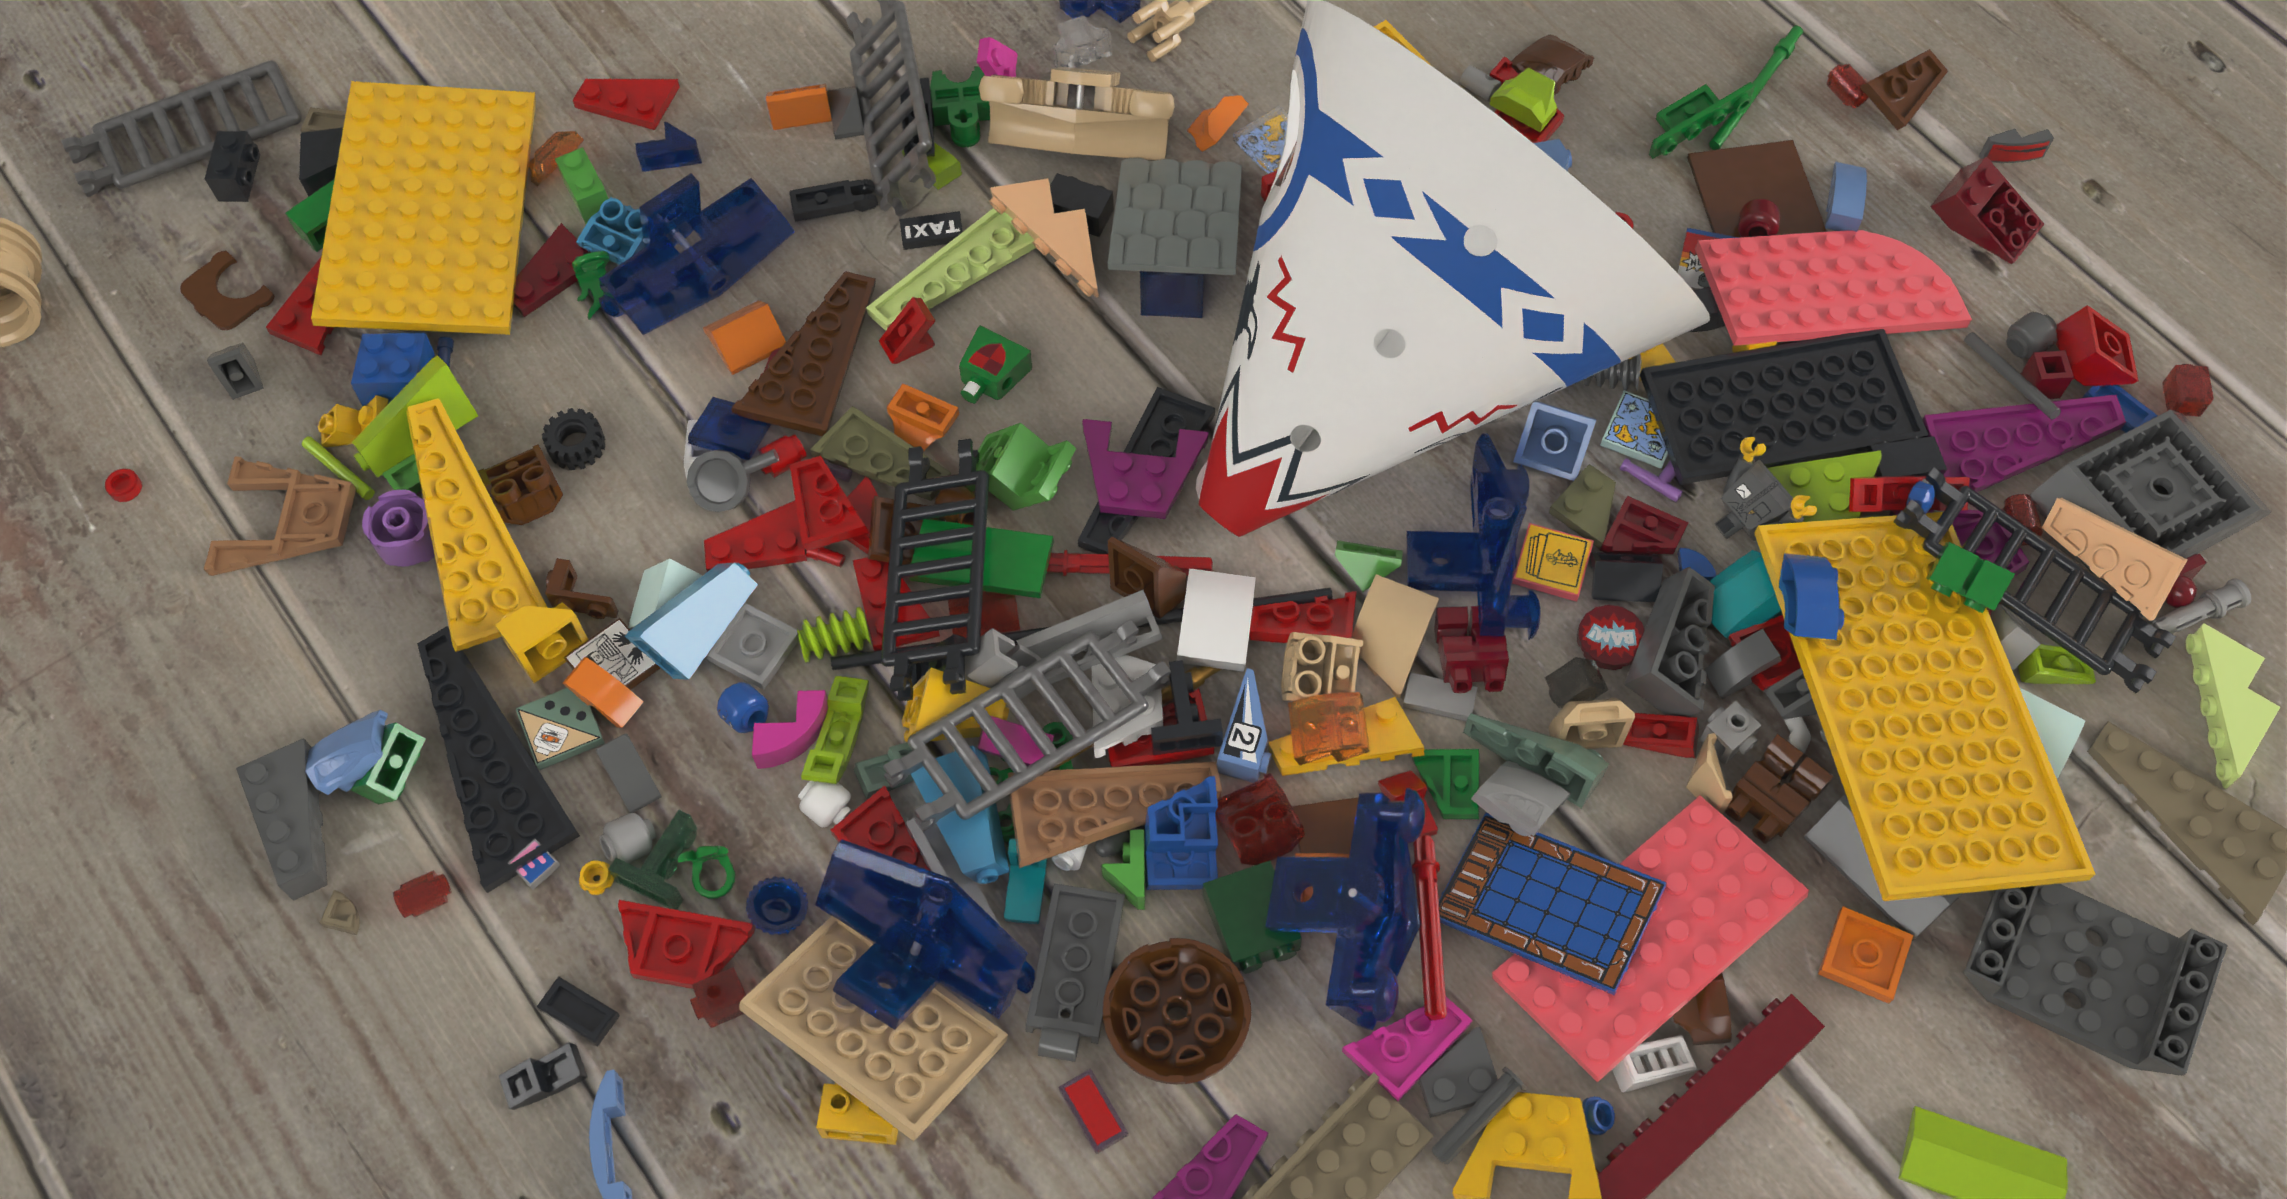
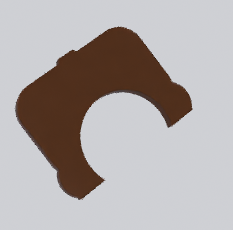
M226 250L216 253L210 262L186 278L180 286L182 295L194 306L195 311L200 316H205L220 330L235 328L260 308L270 305L275 297L265 285L254 294L243 298H229L222 295L218 290V280L225 269L237 263L236 259Z

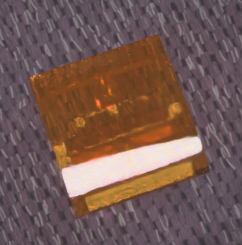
M1360 692L1322 694L1288 703L1294 759L1300 766L1331 755L1337 762L1370 752L1363 696Z

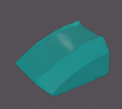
M1751 550L1709 581L1715 585L1711 623L1727 639H1729V635L1765 623L1772 618L1783 615L1761 552Z

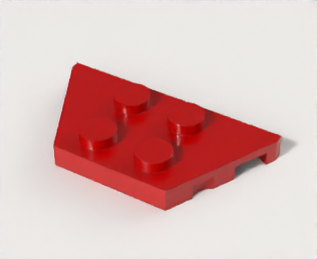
M619 900L618 902L624 928V941L628 949L630 973L635 979L704 991L755 932L753 923Z

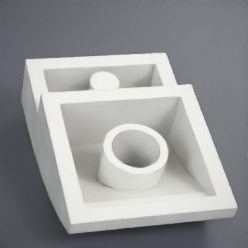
M1189 568L1176 661L1183 660V664L1244 672L1256 577Z

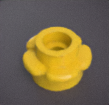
M597 860L586 863L580 871V887L584 891L588 890L591 895L604 893L605 889L610 888L614 883L615 876L611 873V866L606 862ZM595 876H600L598 881H594Z

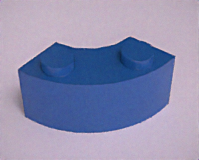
M1784 553L1779 588L1782 591L1785 602L1784 629L1794 636L1837 640L1838 630H1841L1843 627L1844 611L1839 609L1838 570L1832 567L1825 557Z

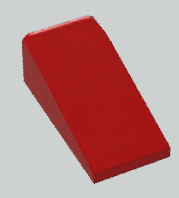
M1635 713L1634 721L1623 745L1678 757L1696 758L1699 736L1697 717Z

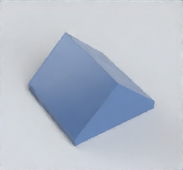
M1539 401L1533 402L1513 462L1574 481L1578 477L1597 419Z

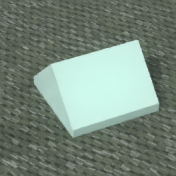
M667 559L644 570L628 628L630 630L703 575L672 559Z

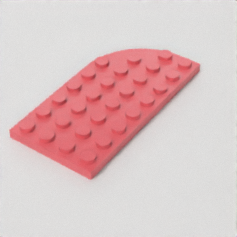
M1865 230L1857 232L1830 231L1699 240L1695 247L1734 346L1774 341L1811 340L1884 329L1886 334L1967 328L1972 321L1952 279L1937 264L1913 247L1884 235Z

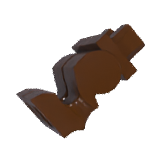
M1779 734L1769 744L1760 761H1755L1736 784L1732 791L1733 798L1725 810L1728 816L1738 822L1748 812L1756 817L1759 822L1751 832L1764 844L1777 835L1782 837L1788 828L1807 810L1812 803L1811 801H1815L1826 789L1834 777L1807 756L1796 769L1789 783L1780 784L1797 766L1804 753Z

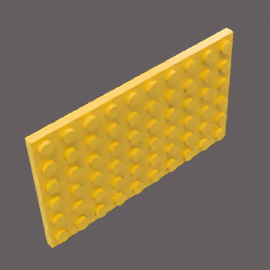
M351 81L311 316L313 326L510 335L536 105L535 92Z

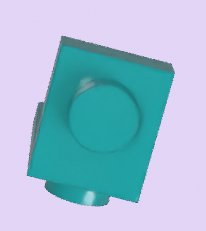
M1010 839L1008 848L1010 872L1004 920L1006 922L1039 924L1047 859L1019 868L1016 840Z

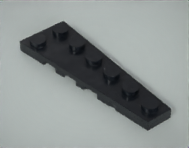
M1157 387L1124 452L1175 458L1179 429L1204 431L1215 416V408ZM1097 502L1078 539V547L1096 554H1108V539L1114 537L1122 541L1140 516L1100 512Z

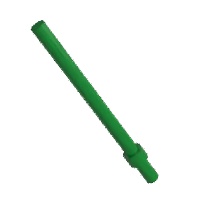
M1793 26L1787 36L1779 40L1773 49L1774 54L1753 81L1755 89L1751 97V103L1745 109L1739 112L1735 110L1729 114L1709 142L1711 149H1720L1782 61L1790 57L1795 49V43L1803 33V29L1800 26Z

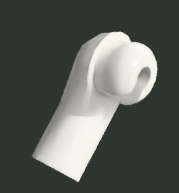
M1803 718L1784 719L1790 731L1787 741L1802 753H1805L1811 740V735Z

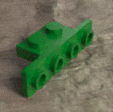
M1750 82L1721 100L1705 84L1657 112L1655 119L1665 130V133L1653 140L1649 155L1652 159L1661 154L1667 155L1684 140L1690 141L1696 138L1704 128L1721 123L1731 112L1735 110L1739 112L1745 109L1752 101L1751 97L1755 89L1753 83Z

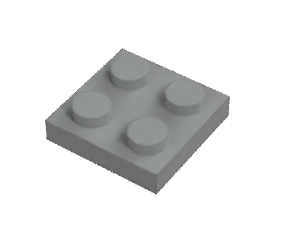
M744 603L706 655V658L709 662L765 690L798 643L797 629Z

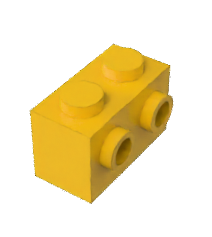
M836 1082L835 1084L824 1083L816 1127L821 1138L896 1145L897 1128Z

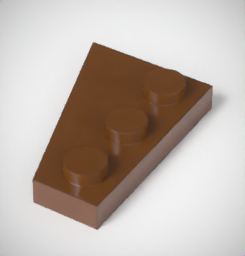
M1929 49L1859 87L1896 130H1899L1908 124L1948 70Z

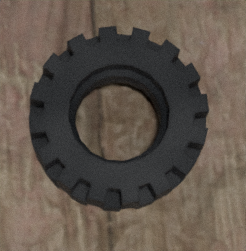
M570 408L568 413L558 412L557 418L552 416L549 419L550 425L545 424L543 428L545 433H542V439L549 456L555 464L558 463L559 467L563 469L567 465L569 470H575V467L579 466L581 470L586 468V463L593 465L595 463L594 458L602 456L601 449H605V437L599 422L592 413L588 412L586 414L584 409H578L575 412L573 408ZM581 432L586 434L585 438L576 445H562L563 440L573 433Z

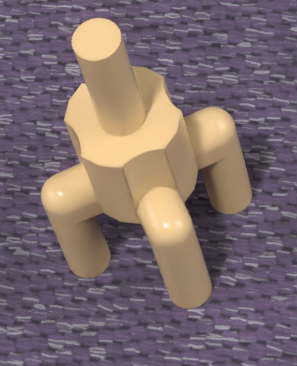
M1154 0L1133 13V19L1136 23L1140 24L1154 14L1155 16L1128 32L1127 37L1131 43H1135L1152 31L1157 30L1153 32V38L1157 43H1162L1147 52L1148 59L1151 62H1155L1181 44L1179 33L1195 22L1193 13L1213 0H1192L1190 2L1175 0L1169 5L1167 0Z

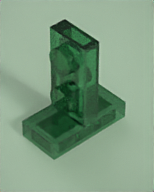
M681 810L677 811L641 869L615 858L608 869L614 880L669 909L678 910L683 902V898L677 887L664 882V880L672 877L678 865V856L682 854L684 849H689L696 838L697 827L691 815Z

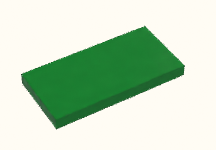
M924 519L919 534L972 527L973 525ZM986 527L983 591L1040 599L1054 544L1053 536ZM972 540L915 548L911 563L971 555ZM970 568L909 577V580L944 586L970 584Z

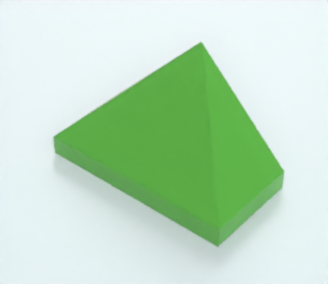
M1337 540L1335 557L1362 592L1370 588L1376 574L1386 577L1399 568L1402 563V550Z

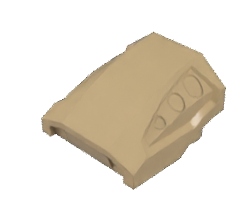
M1290 633L1284 652L1281 679L1282 701L1355 709L1357 701H1355L1358 658L1360 648L1363 647V640L1331 635Z

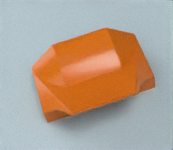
M1241 95L1225 96L1215 108L1203 110L1187 129V132L1194 137L1196 146L1203 152L1221 139L1249 103Z
M903 383L887 406V412L893 421L894 434L913 447L921 446L923 451L936 439L944 437L959 416V408Z

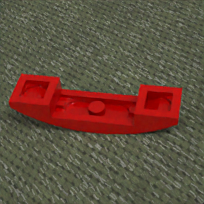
M1927 476L1850 478L1849 512L1904 510L1913 486ZM1944 476L1945 481L1957 490L1962 486L1969 487L1970 477ZM1934 498L1930 510L1944 511L1947 506ZM1966 502L1962 510H1968V502Z

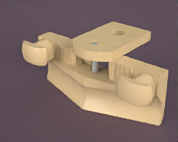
M1070 67L1051 69V80L1003 75L983 76L979 86L981 99L990 103L988 143L1069 154L1143 158L1146 160L1166 158L1169 119L1174 111V98L1172 92L1113 87L1119 85L1120 72ZM1069 84L1077 85L1075 107H1068ZM1085 85L1095 86L1094 109L1083 108Z

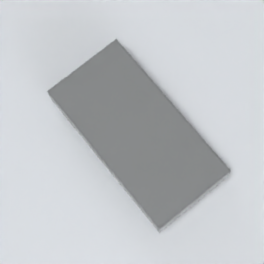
M1410 672L1403 708L1467 721L1469 715L1473 713L1478 687L1472 686L1471 690L1467 693H1454L1450 683H1444L1443 679Z

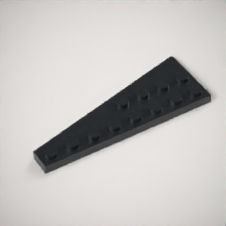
M446 626L420 641L417 645L425 676L429 682L433 706L438 716L439 729L444 739L455 790L462 807L465 828L472 845L473 858L477 864L481 879L480 884L489 893L518 875L516 872L518 869L546 852L552 854L580 835L464 651L455 652L450 630ZM534 839L541 844V846L510 865L508 864L512 858Z

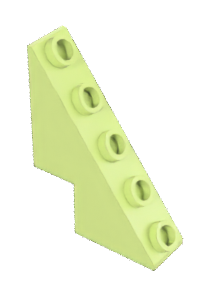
M2203 623L2194 634H2188L2186 650L2191 654L2194 666L2193 680L2199 687L2201 695L2200 708L2203 716H2206L2209 728L2208 742L2210 747L2214 749L2217 761L2216 775L2221 780L2223 788L2227 789L2243 774L2279 711L2280 706L2248 688L2265 658Z

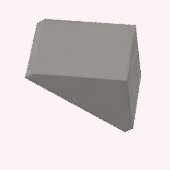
M1998 604L1995 611L1992 610L1990 617L2013 671L2041 644L2020 619Z

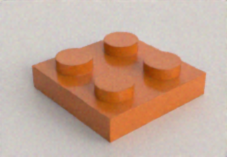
M1842 906L1838 912L1818 975L1889 1004L1894 999L1914 935Z

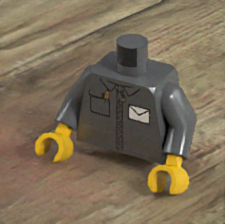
M1747 437L1741 441L1740 450L1742 454L1738 457L1723 490L1721 499L1729 514L1716 522L1715 526L1726 539L1743 529L1755 541L1754 532L1758 525L1802 522L1803 516H1813L1817 512L1816 506L1808 505L1804 508L1805 502L1810 499V496L1797 495L1793 498L1760 459L1755 462L1754 457L1761 456L1766 451L1764 444H1758L1755 450H1752V443L1755 441V437Z

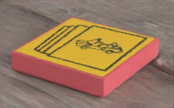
M1529 523L1512 584L1577 602L1594 540Z

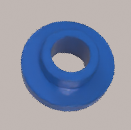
M1600 1097L1586 1098L1582 1104L1588 1132L1591 1135H1602L1614 1125V1109L1607 1100Z

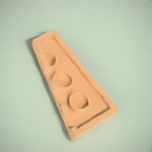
M2063 498L2056 499L2042 526V529L2071 554L2078 556L2085 562L2093 573L2114 587L2122 598L2136 606L2141 611L2140 613L2149 621L2156 618L2187 562V559Z

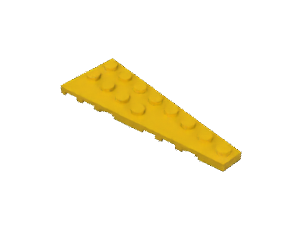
M438 398L408 406L406 414L452 645L455 652L502 637L495 624L501 621L509 612L516 611L524 605L547 607L445 408Z

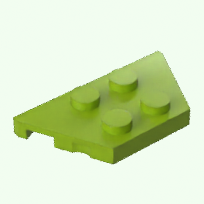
M1881 450L1769 467L1768 470L1793 498L1797 495L1810 496V499L1805 502L1804 508L1808 505L1816 506L1817 512L1813 516H1803L1802 522L1861 518L1862 512H1849L1850 478L1874 477L1881 462Z

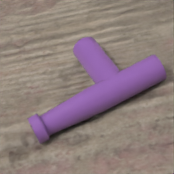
M1627 458L1620 466V470L1627 471L1647 486L1674 502H1677L1683 493L1682 490L1670 484L1676 475L1671 460L1659 476L1631 463V460Z

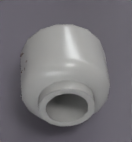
M628 813L606 823L603 828V835L599 836V841L609 861L615 860L618 864L626 865L650 854L652 839L656 838V833L649 819L642 820L636 813Z

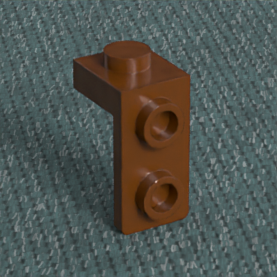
M556 559L553 570H550L546 577L547 589L545 594L552 607H556L563 602L573 612L584 613L596 619H604L605 617L617 618L619 611L611 597L574 592L573 589L578 576L570 560Z

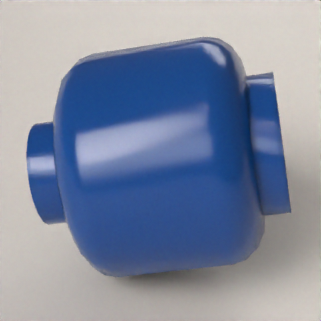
M744 682L736 683L722 692L717 704L718 715L736 732H752L754 730V723H765L767 720L768 701L750 684Z

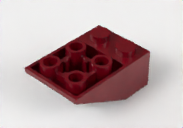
M1987 156L1961 168L1930 206L1949 229L2010 264L2015 263L2044 225L2043 221Z

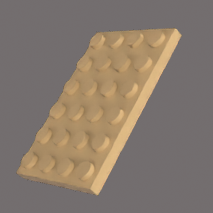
M836 911L740 1001L739 1005L740 1011L913 1141L919 1137L1006 1043L1008 1034L915 966L908 965L904 958L839 911Z

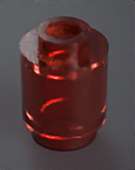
M1850 64L1837 65L1829 72L1827 86L1846 106L1850 105L1852 108H1857L1869 98L1859 87L1867 83V81Z
M2016 494L2005 499L2004 507L2002 508L2004 512L2037 535L2041 536L2043 534L2037 503L2032 500L2030 495Z
M432 870L401 884L400 889L393 892V897L404 918L410 915L417 917L448 903L447 895L451 894L452 891L445 875H437Z

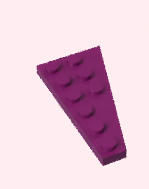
M2117 395L2051 401L2061 410L2059 416L2052 420L2034 404L1924 415L1922 419L1928 432V437H1935L1947 470L1944 476L1970 477L1969 487L1976 492L2120 430L2126 423Z

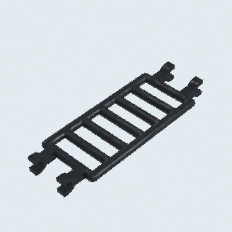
M971 438L958 440L959 474L926 479L930 468L929 458H923L921 446L909 448V482L899 483L895 487L881 663L885 667L894 666V674L890 680V690L892 692L898 691L897 699L900 702L913 700V664L947 659L946 668L943 672V683L945 685L950 684L952 695L965 693V656L976 655L980 650L989 474L985 470L976 471V464L979 462L978 450H973ZM975 485V499L907 509L908 495ZM974 512L972 527L905 536L906 522ZM972 540L971 555L902 565L903 550ZM970 568V584L900 593L901 578ZM969 597L968 613L898 622L899 607ZM967 627L966 643L895 652L897 636Z
M1933 467L1927 477L1923 478L1921 482L1933 485L1935 498L1946 505V509L1938 521L1935 522L1924 514L1923 509L1918 503L1911 499L1904 510H1901L1893 522L1903 529H1912L1925 538L1922 544L1923 549L1937 559L1943 548L1939 544L1966 502L1982 512L1983 516L1962 546L1963 549L1975 553L1996 522L2012 533V535L1994 561V564L2007 569L2023 542L2040 553V556L2015 596L2005 591L1999 602L2001 605L2099 674L2108 675L2113 671L2124 679L2125 685L2134 693L2140 691L2144 682L2149 684L2153 680L2157 671L2147 665L2136 664L2122 654L2131 636L2143 643L2146 652L2156 659L2164 647L2168 649L2173 644L2176 638L2175 635L2166 630L2154 628L2142 619L2141 611L2130 601L2122 598L2115 588L1972 488L1962 486L1957 490L1945 481V477L1940 471ZM2053 562L2068 572L2069 576L2043 617L2027 606L2026 603ZM2082 582L2098 593V596L2076 633L2071 637L2055 624ZM2109 603H2112L2125 612L2127 616L2101 658L2085 647V644Z

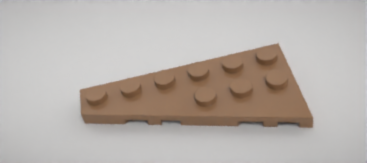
M1216 762L1049 770L1009 794L1019 868L1146 824V811L1149 806L1161 800H1167L1173 797L1175 793L1183 789L1187 790L1203 782L1209 776H1215L1217 799H1219L1222 787ZM1008 773V778L1013 776L1015 773Z

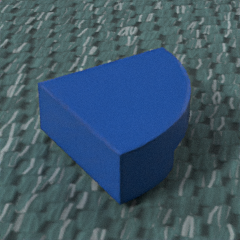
M1679 548L1677 553L1679 572L1687 567H1691L1708 581L1716 577L1713 565L1705 556L1692 549Z

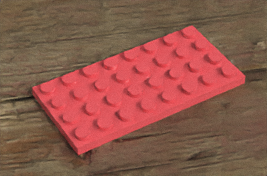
M1701 795L1620 863V865L1666 882V888L1615 995L1516 954H1513L1492 972V979L1596 1082L1600 1081L1628 1054L1635 1050L1808 897L1809 889Z

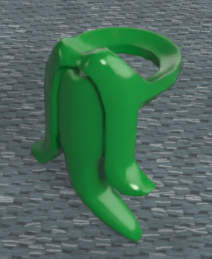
M605 251L577 256L572 262L573 270L581 288V295L577 298V301H584L588 296V290L594 299V303L588 312V320H591L592 316L604 302L603 287L610 294L620 291V288L612 286L609 282L605 267L610 261V257Z
M699 846L697 851L689 850L678 856V863L693 862L692 883L695 890L701 896L708 899H718L732 890L736 873L728 857V849L726 847ZM717 859L726 871V882L719 890L709 891L700 883V872L704 862Z

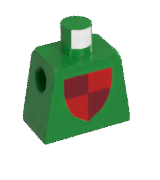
M980 325L959 365L961 381L966 384L960 392L962 397L973 404L979 400L982 394L995 400L1002 399L1031 371V350Z

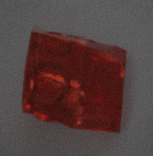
M1271 773L1264 775V778L1217 799L1216 821L1230 840L1241 864L1255 866L1290 853L1305 835L1303 824L1294 812L1286 794Z

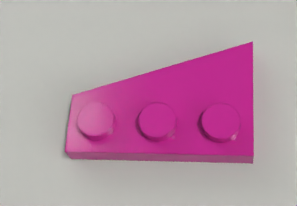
M1446 997L1447 1015L1444 1019L1429 1020L1425 1015L1424 1006L1393 1024L1387 1027L1383 1026L1373 1031L1371 1035L1344 1046L1342 1052L1368 1076L1373 1072L1380 1077L1378 1083L1399 1101L1463 1034L1473 1020Z

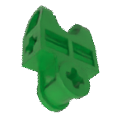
M974 66L975 71H972L969 79L963 82L950 81L945 74H942V70L932 72L930 90L935 126L950 125L953 143L963 148L972 147L979 142L981 138L979 121L990 120L989 101H983L980 97L979 86L985 74L979 66Z

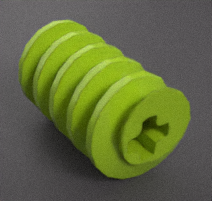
M861 607L856 608L855 618H852L847 610H843L842 621H839L834 613H830L828 624H825L821 616H817L815 627H812L807 619H803L802 630L797 628L802 654L806 663L810 662L811 652H814L817 658L821 660L824 657L826 648L831 656L834 657L837 656L839 645L846 654L850 653L852 642H854L858 650H863L865 639L871 645L866 618Z

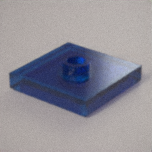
M712 397L689 433L688 444L712 451H730L741 459L750 460L771 424L740 417L732 413L734 402Z

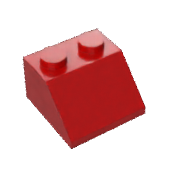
M2085 306L2057 324L2056 345L2060 351H2066L2073 372V379L2083 386L2126 385L2139 381L2129 334L2090 306Z

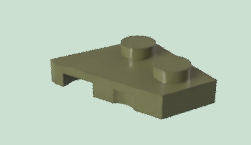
M1589 464L1551 505L1549 514L1583 538L1594 540L1593 545L1600 549L1606 537L1616 482Z

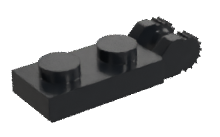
M860 179L790 190L789 194L794 220L798 222L855 210L863 212L874 209L878 205L876 195L871 194L875 189V185L871 179Z

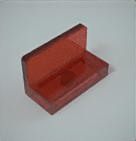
M983 591L980 636H983L992 628L1000 633L1020 630L1015 595ZM969 597L948 600L949 614L968 613ZM967 627L953 628L952 633L966 638Z

